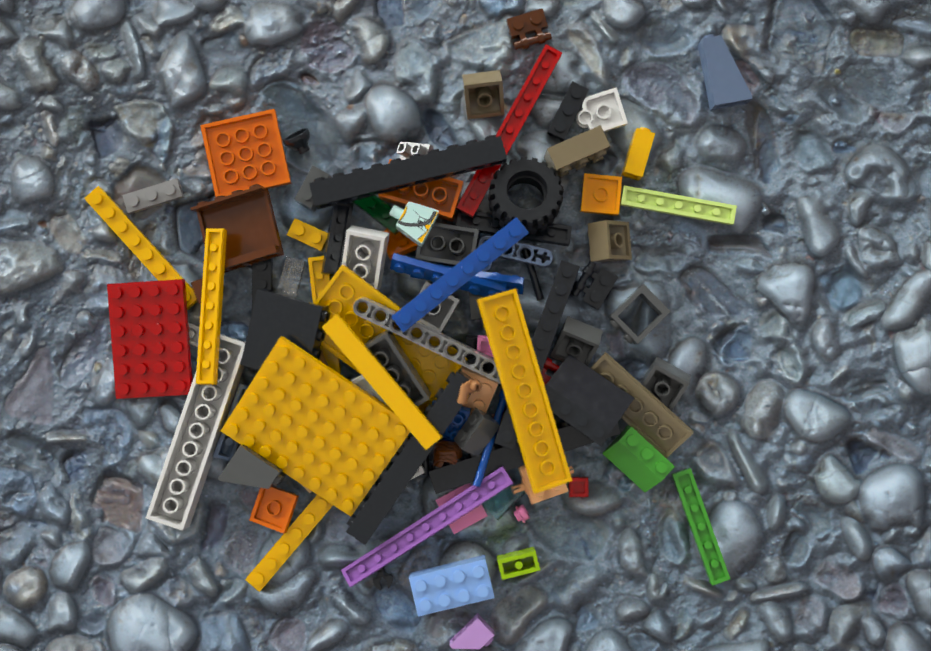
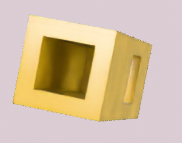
M640 127V129L636 128L621 176L638 181L643 177L655 133L651 132L650 129Z

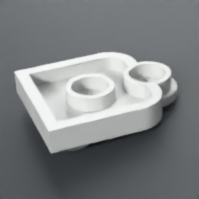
M617 87L585 98L582 110L576 115L577 124L589 130L601 125L604 132L627 125L628 122Z

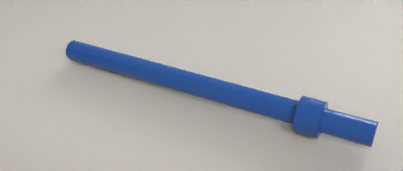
M503 388L500 390V399L494 415V419L499 424L507 403ZM497 432L483 450L473 482L475 487H481Z

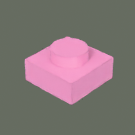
M478 335L477 350L493 357L488 337Z

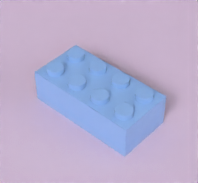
M485 555L411 572L409 576L418 617L495 598Z

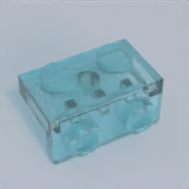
M510 486L482 505L496 520H499L525 492L513 494L512 491L514 490H511Z

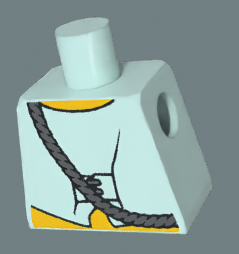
M409 201L405 209L394 205L389 215L398 219L396 229L422 247L439 216V211Z

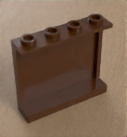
M255 184L251 185L247 190H236L232 192V195L217 196L213 201H202L197 203V206L191 207V211L197 212L204 245L206 229L224 228L227 230L224 273L284 255L267 188Z

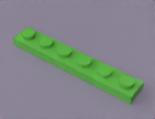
M691 468L672 473L675 487L710 584L713 586L730 580Z

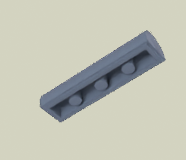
M239 383L226 421L249 385ZM221 432L212 456L229 462L235 454L239 443Z

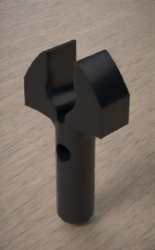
M383 567L377 571V576L373 578L374 586L380 591L382 590L380 583L382 577L387 581L388 589L393 581L392 573H386Z

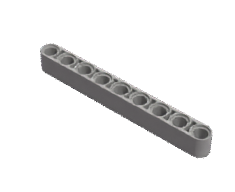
M366 297L355 301L353 311L356 315L501 384L494 358L419 322H416L403 333L401 329H397L394 326V320L391 318L396 311ZM359 302L367 303L368 310L366 312L359 310ZM378 310L385 312V320L377 319L376 312ZM420 328L422 336L414 337L412 329ZM432 336H436L440 339V344L433 346L430 344L429 339ZM448 346H457L458 352L456 354L448 353ZM467 354H474L476 360L473 363L467 362L465 360ZM491 362L494 368L491 371H485L483 369L484 363Z

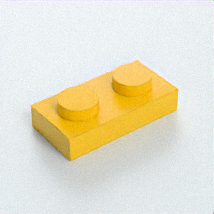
M294 218L287 233V236L321 252L326 245L328 233Z

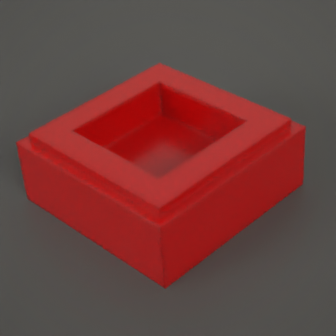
M571 477L572 481L568 482L569 497H589L588 477Z

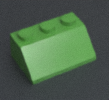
M629 425L602 452L606 458L645 493L660 483L675 467Z

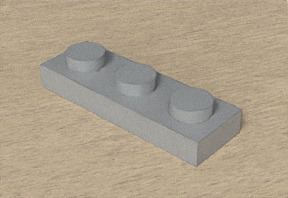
M177 178L122 195L128 214L185 198L180 181Z

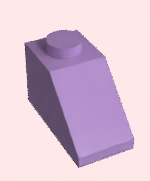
M477 613L450 640V647L452 649H481L483 646L487 647L494 639V630Z

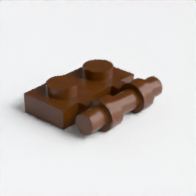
M543 8L506 19L511 39L518 37L520 41L514 42L515 50L520 48L524 50L529 48L530 45L544 44L545 41L552 39L550 32H542V30L548 28ZM534 32L536 34V36L527 38L525 36Z

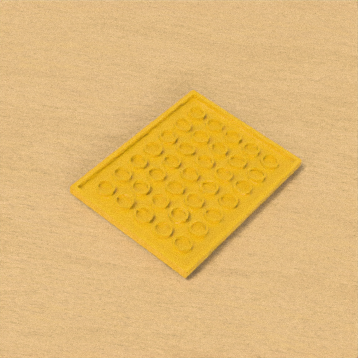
M283 336L279 338L221 429L222 433L239 444H244L281 468L283 473L350 517L410 433L389 406Z

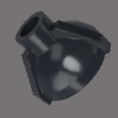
M303 128L286 137L283 143L292 150L303 154L310 150L308 146L310 132L308 128Z

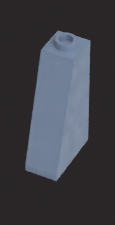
M714 34L704 36L698 44L710 111L748 104L753 99L752 94L722 36H714Z

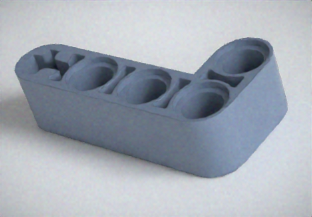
M484 236L480 240L479 246H481L492 236ZM518 242L511 247L512 252L510 254H502L498 257L540 268L549 267L553 260V255L549 250ZM522 250H529L531 256L528 259H523L520 256ZM534 251L537 252L536 256L542 257L543 254H546L549 260H546L545 263H542L540 258H536L535 261H532L534 258ZM493 262L482 271L489 272L492 269Z

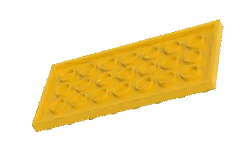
M344 264L341 265L313 303L329 306V320L336 314H339L363 344L387 329L356 315L353 311V305L356 300L366 297L396 312L401 309V307ZM359 302L358 308L360 311L366 312L368 305L365 302ZM378 310L376 317L379 320H385L386 314L384 311ZM394 321V326H395L397 329H400L399 326H398V325L395 323V321ZM413 328L412 335L414 337L422 336L421 329ZM326 333L321 345L361 374ZM393 333L431 392L430 399L418 406L419 410L423 413L427 406L432 404L433 400H436L435 395L439 389H445L448 384L446 379L452 371L456 373L458 369H461L462 365ZM432 336L429 342L431 345L437 346L440 344V339ZM451 345L447 348V351L450 354H456L458 352Z

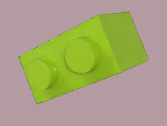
M534 546L497 555L502 580L540 571Z

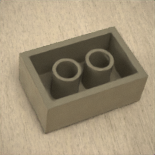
M600 125L547 148L544 159L548 163L549 169L551 167L555 169V176L562 178L568 175L569 171L574 168L577 171L586 167V163L590 161L596 163L604 159L603 156L607 154L610 144Z

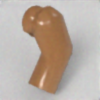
M471 379L463 383L460 387L457 403L467 405L469 394L480 391L482 388L481 383L477 379Z

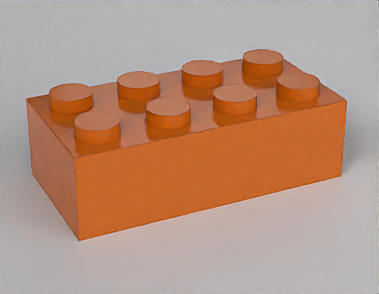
M448 177L379 194L378 196L383 201L406 207L410 201L439 211L438 218L453 222L456 207L464 187V181Z

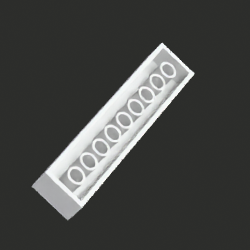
M220 334L217 385L196 384L195 373L146 519L182 531L190 527L213 460L212 455L245 367L241 365L245 347L244 341Z

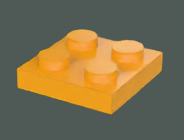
M584 173L580 212L618 216L622 177Z

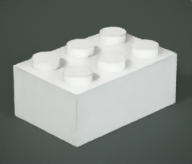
M352 225L346 230L342 264L379 291L382 286L390 233Z

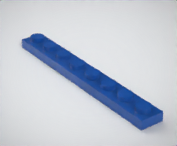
M516 217L392 315L391 318L404 333L529 232Z

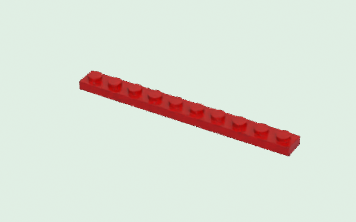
M547 44L544 46L496 134V137H502L506 157L562 56V52ZM502 164L476 170L456 209L473 218L490 188L494 173L500 169Z

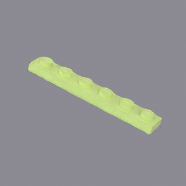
M625 185L623 186L620 200L621 206L726 225L734 224L737 208L736 205Z

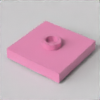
M468 483L459 486L435 501L440 507L472 485ZM481 504L449 526L453 534H456L488 515Z

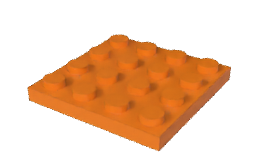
M275 109L200 125L215 197L232 195L233 191H244L255 184H259L267 189L292 184Z

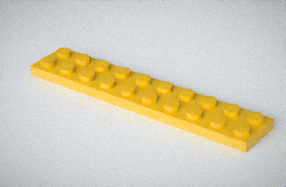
M516 288L477 299L533 493L537 494L571 482L572 478Z

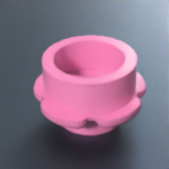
M523 504L515 506L516 510L513 512L518 522L526 523L530 516Z

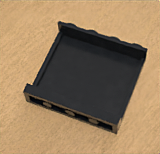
M266 288L257 289L241 365L259 370L281 336L319 360L321 356V342H323L326 334L322 326L329 320V306H321L272 292L273 290Z

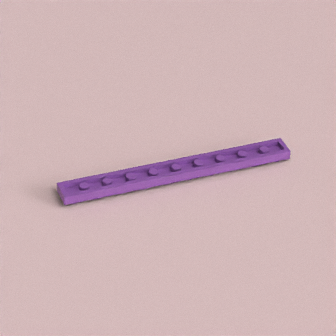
M502 466L483 478L480 488L472 485L343 568L341 571L349 587L355 586L513 485L514 482L505 467Z

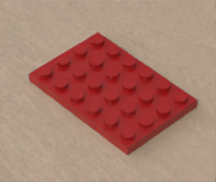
M185 279L107 284L116 399L188 395L193 377Z

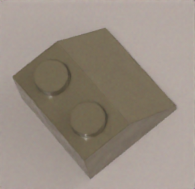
M500 70L462 75L467 120L505 115L503 81Z
M603 220L588 223L591 262L632 260L629 222Z

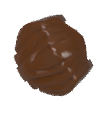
M438 440L434 446L433 466L442 467L444 462L455 465L459 457H463V450L455 441Z

